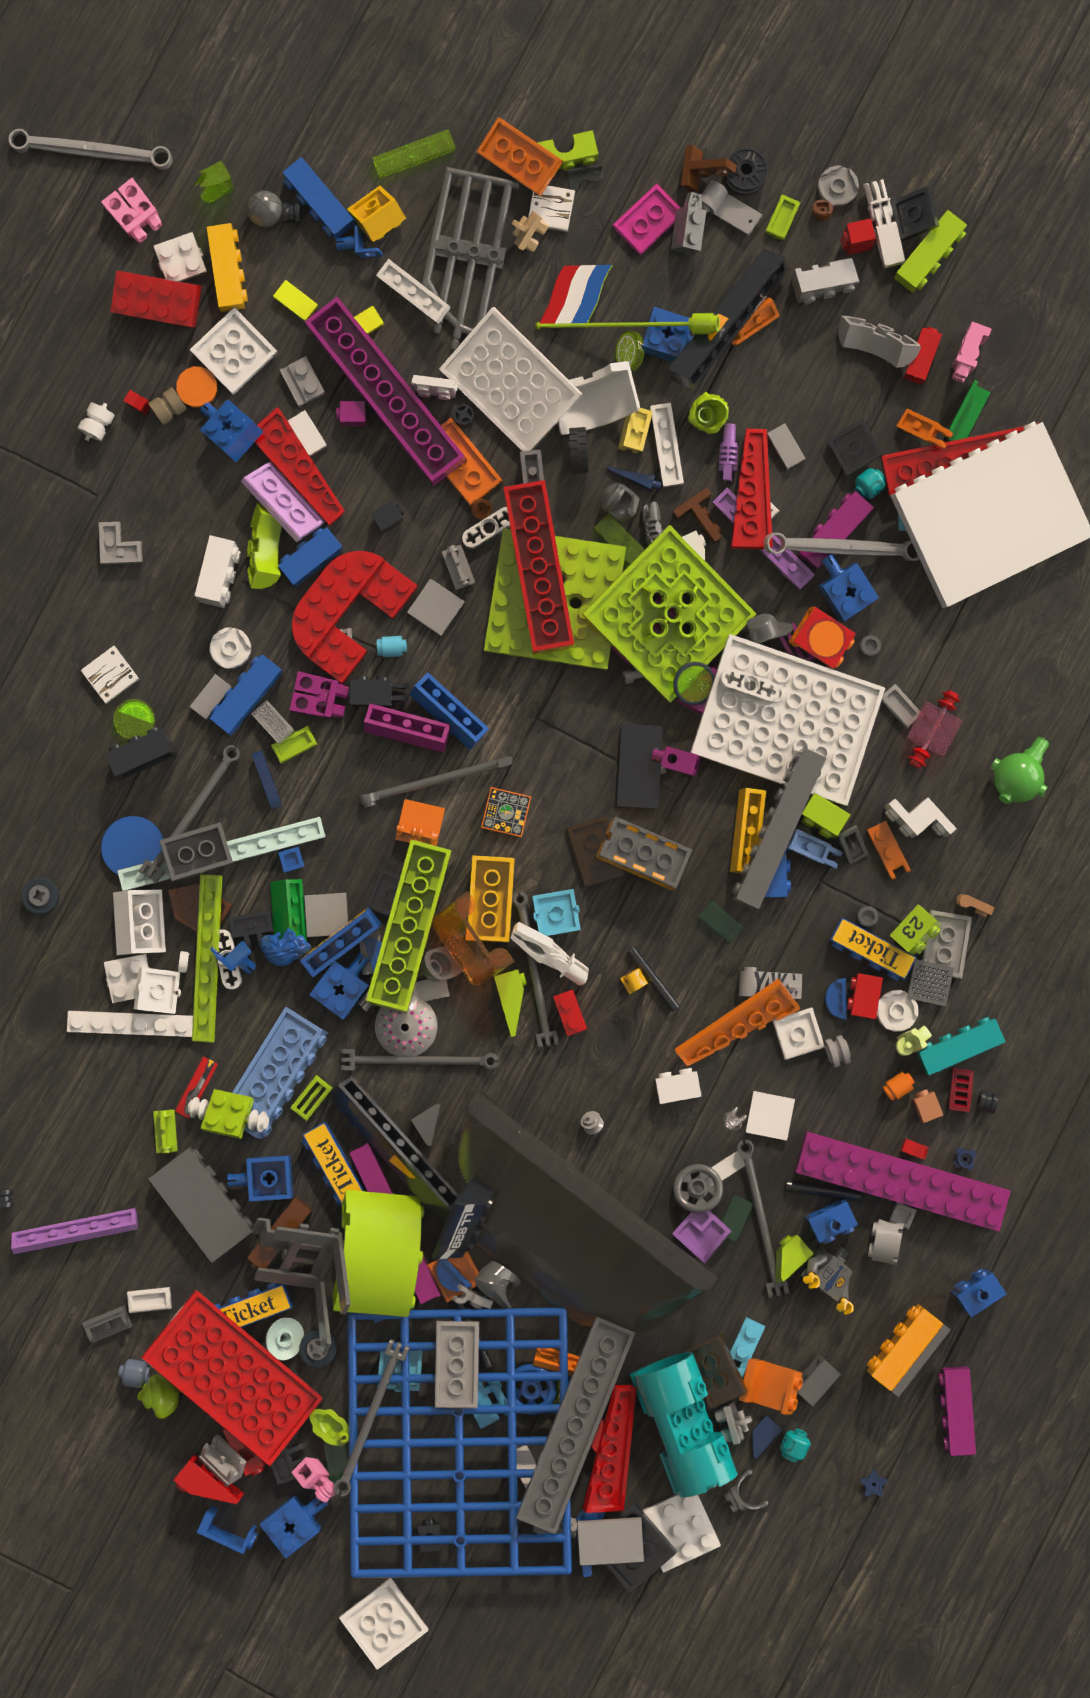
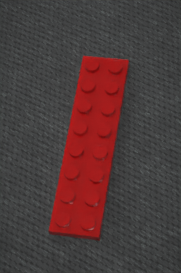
M1023 426L945 442L946 447L944 449L931 445L882 455L880 458L886 478L888 496L891 497L890 495L896 493L895 488L905 483L907 487L913 485V480L922 475H925L926 478L933 475L931 471L943 466L944 469L950 467V462L959 457L964 460L969 458L968 453L978 448L981 451L987 449L986 444L998 439L999 442L1006 440L1005 435L1015 430L1017 433L1024 431Z

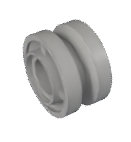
M842 1035L836 1036L834 1042L831 1039L825 1040L826 1054L834 1068L839 1067L841 1061L844 1064L851 1063L849 1047Z

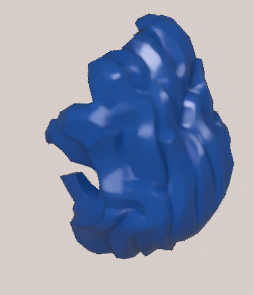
M289 928L286 929L282 939H278L281 936L278 932L275 935H266L260 940L264 956L270 963L276 966L289 965L292 961L308 954L311 949V945L306 942L303 935L296 937L295 932Z

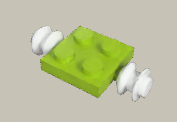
M214 1089L209 1103L207 1099H203L200 1102V1099L195 1097L188 1104L190 1117L195 1118L198 1115L199 1119L203 1120L201 1129L206 1132L241 1139L246 1123L249 1130L252 1131L257 1127L258 1132H262L269 1124V1117H267L266 1112L263 1111L260 1115H258L257 1110L251 1112L254 1099L249 1096Z

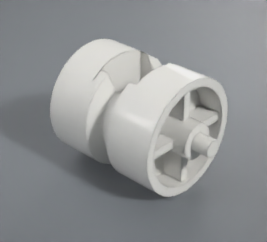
M90 403L86 410L89 418L81 420L77 428L86 435L85 440L89 441L90 438L102 441L106 433L103 426L111 424L115 416L106 409V403H103L102 406Z

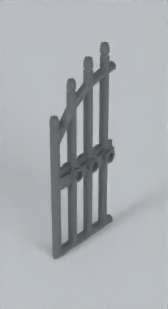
M446 167L422 285L439 297L431 281L435 257L448 258L439 297L447 304L456 260L468 262L457 317L455 318L448 311L439 324L435 322L433 328L434 334H440L441 324H443L445 318L454 327L451 349L456 350L460 343L461 334L469 335L473 330L464 325V319L476 264L488 266L476 326L487 314L496 268H503L506 248L500 246L512 189L519 190L520 182ZM452 177L464 179L453 236L448 237L440 235L451 180ZM472 181L482 182L484 187L473 240H462L460 238ZM492 185L502 186L504 191L493 245L482 244L480 242Z

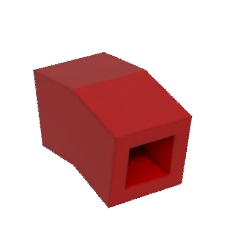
M129 390L123 400L125 404L144 415L151 408L147 399Z
M905 1138L900 1151L925 1160L929 1147Z

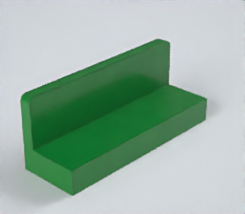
M974 380L948 428L953 433L952 437L944 436V440L950 442L968 437L990 395L989 391L977 386L978 381Z
M302 879L271 882L274 935L279 932L281 936L278 939H282L286 929L289 928L295 932L296 937L303 935L307 941Z

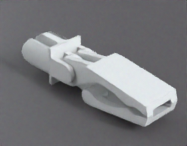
M879 180V186L876 181L871 182V189L868 183L863 184L869 204L868 209L871 220L875 221L876 224L874 232L883 268L904 264L905 258L897 223L891 222L893 212L884 180Z
M520 922L514 926L511 939L539 963L559 970L561 972L560 977L566 976L578 985L586 983L589 968L576 960L574 953L571 957L568 956L551 938Z

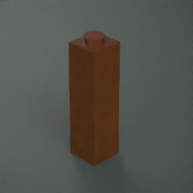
M295 1197L271 1229L275 1230L278 1226L298 1229L300 1223L304 1222L313 1209L298 1197ZM259 1242L248 1256L249 1264L256 1270L258 1268H267L281 1250L263 1247Z

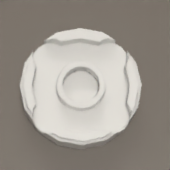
M224 628L212 637L210 654L219 666L226 669H236L248 661L251 654V643L243 631L236 628Z
M892 990L885 993L879 999L877 1018L886 1029L904 1031L910 1028L916 1021L918 1005L915 999L907 998V992Z

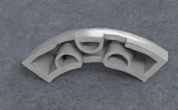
M841 316L839 339L843 347L869 352L887 360L896 368L910 364L917 357L921 346L907 335H903L902 338L899 334L893 333L894 329L888 326L878 324L876 327L867 323L865 319Z

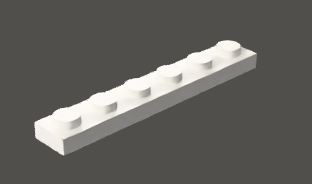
M68 1011L67 1032L192 1037L193 1016Z

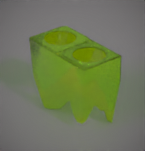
M222 161L198 172L203 174L197 179L195 184L201 183L200 187H206L200 196L203 201L211 203L233 193L231 176Z

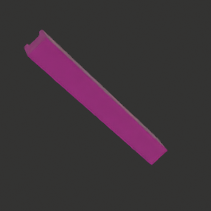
M369 1142L350 1152L368 1192L394 1194ZM424 1256L422 1263L418 1264L415 1293L421 1304L436 1296H441V1292L427 1266L428 1264Z

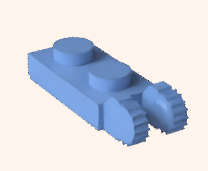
M796 828L787 845L788 849L835 869L838 864L835 861L826 859L828 853L830 852L840 857L843 854L842 851L831 847V844Z

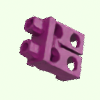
M298 671L290 712L331 720L332 717L343 718L345 706L337 705L335 701L336 697L347 699L349 687L339 684V681Z

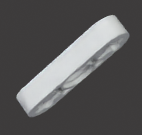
M507 507L501 508L466 530L462 537L464 545L469 549H475L503 532V528H509L510 524L507 520L500 522L502 527L499 528L497 521L494 519L497 517L499 521L503 518L504 512L508 514ZM490 522L495 525L493 533H486L483 530L486 523ZM480 528L481 534L485 538L481 539V535L475 538L476 543L467 542L468 535H477L478 531L476 529Z
M729 668L720 675V682L724 687L764 701H772L779 695L777 684L751 674ZM732 673V677L735 679H740V676H743L739 687H737L739 682L732 681L730 684L727 683L728 679L725 678V675ZM752 679L755 682V688L752 691L745 689V680ZM760 682L762 683L761 688L767 689L771 686L774 694L767 697V692L762 690L757 694Z
M220 930L219 938H221L222 933H224V936H228L229 940L226 941V947L231 946L233 950L235 944L231 933L227 930ZM219 942V949H224L222 942ZM224 950L220 954L223 956L232 950ZM218 960L223 985L228 989L238 988L242 983L240 967L237 966L236 971H232L233 977L238 978V981H235V985L232 986L231 983H227V979L230 978L229 972L224 973V969L228 968Z

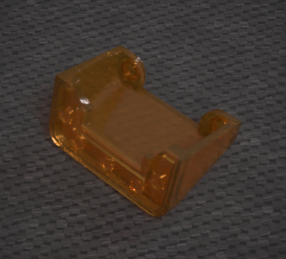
M467 891L434 917L433 927L468 981L473 985H482L507 969L515 961L509 952L503 948H497L490 953L487 951L466 919L475 910L474 899Z

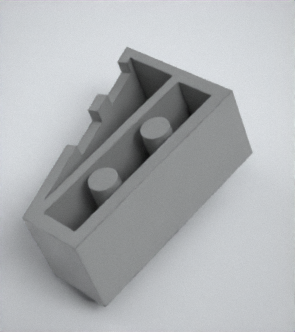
M852 258L829 262L827 266L823 267L813 265L811 266L812 270L803 272L801 268H797L794 270L791 279L798 304L802 302L810 304L820 297L828 299L841 291L843 293L852 292L859 283Z

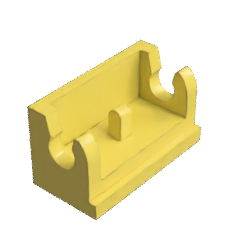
M640 408L637 412L625 418L618 449L632 450V453L643 451L652 411Z

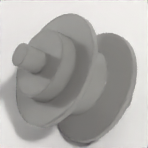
M595 1111L587 1112L581 1118V1126L587 1134H597L604 1126L602 1118Z

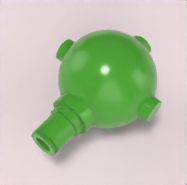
M1037 737L1032 746L1023 753L1010 754L1002 760L996 758L990 769L995 771L994 784L1000 794L999 799L1003 803H1023L1032 800L1037 795L1041 798L1044 796L1048 787L1044 785L1045 776L1041 763L1043 761V754L1049 746V742L1044 738Z

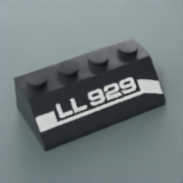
M475 1178L469 1182L452 1206L433 1252V1259L463 1258L467 1251L471 1252L477 1243L474 1239L478 1238L483 1229L480 1225L484 1224L489 1215L486 1211H489L494 1203L492 1197L495 1190Z

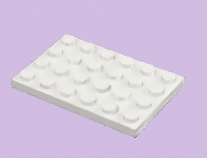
M495 307L490 309L439 368L450 380H455V384L458 383V388L522 451H532L582 395Z

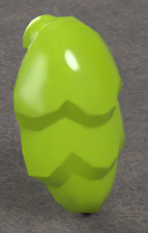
M314 1409L309 1417L313 1425V1432L317 1436L321 1437L326 1443L336 1446L345 1445L349 1442V1426L342 1417H339L331 1409Z

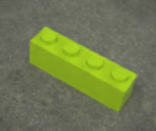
M949 210L938 221L939 227L932 229L894 277L895 280L912 293L917 288L921 290L928 281L926 279L928 274H934L941 265L938 262L942 257L946 259L953 251L951 246L955 241L959 243L966 235L964 230L967 224Z

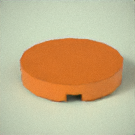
M193 366L180 374L177 380L176 390L180 399L185 405L192 408L205 407L204 404L214 401L218 393L215 376L203 367Z

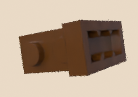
M694 145L686 146L681 186L688 191L698 192L700 177L708 178L710 175L724 177L727 174L736 173L737 165L729 159L702 160L703 152Z
M706 487L674 509L672 515L678 521L691 512L710 541L715 545L721 541L722 536L720 534H722V531L716 523L713 524L710 521L708 510L704 506H700L710 499L712 495Z

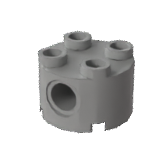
M881 1219L878 1222H874L871 1236L876 1237L875 1242L870 1243L868 1257H872V1261H880L897 1266L903 1233L899 1229L903 1230L904 1224L886 1222Z

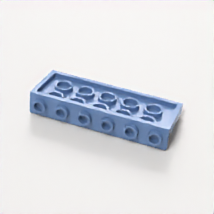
M285 1007L232 1092L252 1097L254 1103L251 1112L257 1110L258 1115H260L264 1111L267 1117H269L268 1127L262 1132H258L257 1127L252 1131L249 1130L246 1123L244 1130L258 1139L268 1136L272 1129L271 1124L280 1117L284 1103L291 1099L294 1094V1087L303 1080L305 1069L314 1062L316 1058L315 1053L327 1040V1031L319 1028L288 1007Z

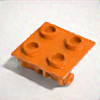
M405 799L395 840L408 843L411 840L437 846L445 808Z

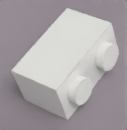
M692 1068L679 1070L680 1074L671 1075V1072L660 1073L659 1078H655L659 1104L701 1097L697 1071L692 1072Z

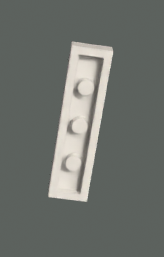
M390 259L387 260L376 275L438 324L451 308Z
M671 403L652 405L650 410L652 411V423L663 488L683 485L684 481Z

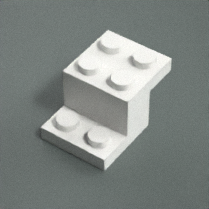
M929 798L921 801L909 813L896 799L884 807L886 816L892 822L896 821L901 826L899 830L906 837L910 836L913 838L919 835L931 823L933 824L931 828L938 836L942 834L945 837L956 830V827Z

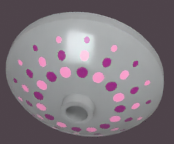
M412 996L407 1014L381 1007L376 1016L375 1033L377 1039L385 1050L395 1056H417L431 1046L437 1034L438 1023L435 1012L426 1001L416 996ZM402 1024H408L409 1030L403 1031L401 1028Z

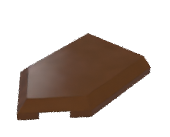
M195 883L168 890L174 918L197 932L200 885ZM222 898L220 925L232 907V904Z

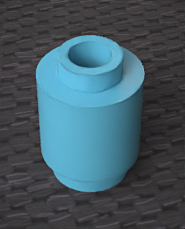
M387 636L377 639L378 656H383V658L403 656V652H407V642L402 640V636Z

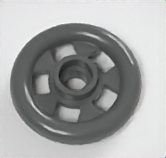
M694 1164L685 1167L678 1173L673 1184V1194L677 1203L683 1209L692 1213H704L713 1209L720 1202L723 1195V1182L719 1174L711 1167ZM699 1172L701 1178L692 1180L690 1174ZM708 1178H711L714 1182V1185L708 1187L705 1181ZM682 1183H688L687 1192L681 1191ZM700 1186L702 1191L695 1192V1187ZM710 1193L713 1197L710 1201L706 1202L703 1198ZM690 1196L698 1199L696 1205L688 1202Z

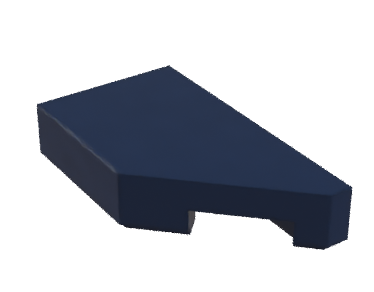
M767 1415L752 1429L753 1456L756 1459L782 1430Z

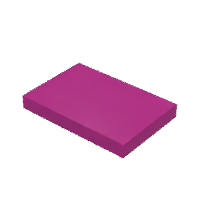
M656 184L622 215L612 227L641 256L675 224L676 210L680 207Z

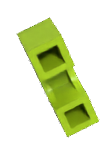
M593 130L574 134V147L567 153L557 151L553 139L538 142L539 145L563 160L559 169L570 170L576 165L583 164L588 166L598 161V150Z

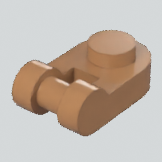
M960 894L956 898V903L959 906H971L976 909L975 913L986 917L987 914L992 915L995 909L993 906L969 895Z

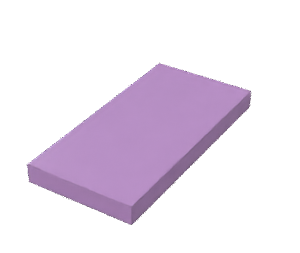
M271 461L248 474L241 481L296 542L320 528L326 522Z

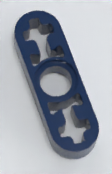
M260 750L252 753L272 810L281 807L282 803L263 751Z

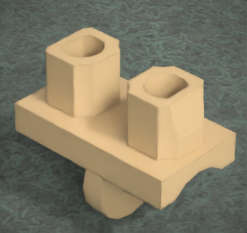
M532 211L529 218L523 216L520 222L513 220L512 224L516 226L513 234L517 236L514 244L523 251L527 249L534 252L539 242L532 238V235L535 231L543 235L549 225L534 211Z

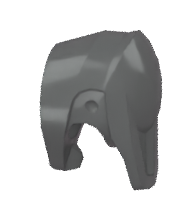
M613 483L601 495V509L612 515L614 519L624 522L635 515L639 497L625 485Z
M491 1261L475 1277L478 1289L485 1296L491 1298L504 1309L511 1308L506 1297V1287L511 1283L516 1288L521 1283V1280L514 1273L499 1263Z

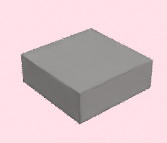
M896 1202L889 1221L902 1223L904 1228L909 1229L917 1210Z

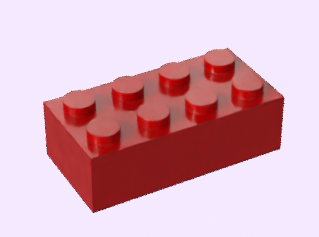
M116 271L110 312L196 327L202 286Z

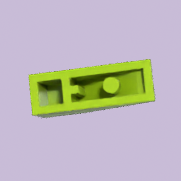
M519 970L494 976L511 1037L516 1036L524 993L523 985H527L524 973L519 974Z

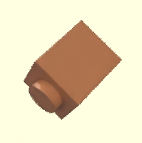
M925 1089L915 1093L917 1097L912 1098V1101L922 1123L943 1116L933 1091L928 1092Z

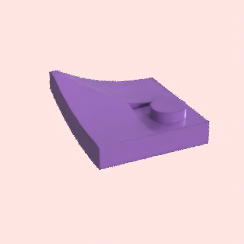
M707 1211L704 1213L691 1212L672 1234L706 1263L732 1231L712 1212Z

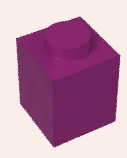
M340 401V408H336V419L340 420L341 426H366L365 401Z

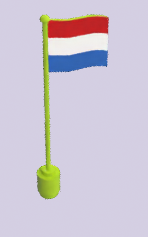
M578 265L563 267L556 280L550 303L541 321L535 324L538 330L540 328L688 326L694 335L719 332L720 318L719 315H714V313H693L692 318H689L688 322L588 323L598 304L604 281L613 265Z

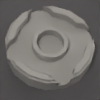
M837 165L828 168L822 173L817 189L822 200L829 201L833 207L839 208L853 202L858 193L859 183L857 176L852 170Z

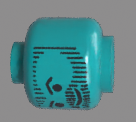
M869 468L855 479V491L862 497L873 499L885 489L886 478L880 470Z
M797 1428L795 1431H787L780 1444L782 1456L792 1462L803 1460L811 1445L810 1440L806 1437L807 1433Z

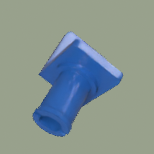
M355 226L354 236L336 238L338 251L355 249V253L360 258L383 256L379 248L363 249V231L359 226Z
M244 941L240 942L225 957L214 947L210 948L215 957L230 971L239 966L246 974H250L251 971L248 967L253 971L255 969V963L247 958L251 954V950Z

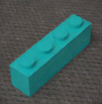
M985 1017L978 1020V1025L970 1028V1025L958 1029L959 1033L951 1036L949 1033L939 1037L940 1042L933 1045L931 1042H928L925 1048L916 1052L925 1074H934L1005 1043L1006 1041L996 1019Z

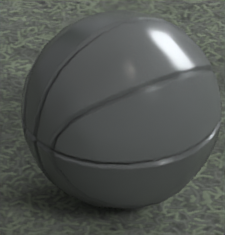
M262 190L250 197L246 210L249 219L255 225L270 227L280 220L283 207L281 200L276 194Z

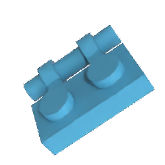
M500 1381L488 1382L489 1385L485 1388L482 1382H478V1405H507V1398H505L501 1390L502 1385ZM491 1392L494 1393L498 1401L495 1404H492L488 1396ZM473 1414L481 1429L500 1419L498 1414Z

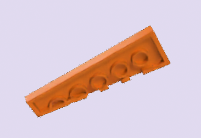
M778 978L675 1048L684 1063L689 1066L713 1054L715 1051L729 1046L731 1041L737 1038L743 1039L748 1036L747 1033L757 1028L761 1030L766 1027V1023L774 1019L778 1021L801 1008Z

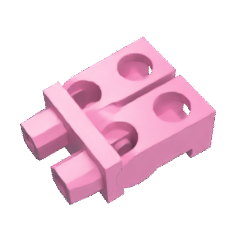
M131 178L118 188L120 195L114 191L101 203L130 238L133 237L138 243H141L147 238V234L143 231L146 225L149 224L153 231H156L162 226L155 207L134 179Z
M975 322L970 324L957 357L951 366L952 369H955L952 380L963 383L967 376L973 372L978 362L975 361L979 356L978 347L983 345L988 339L991 328Z

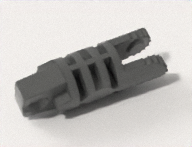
M655 501L641 507L648 546L663 531L661 529L662 523H660L659 506Z

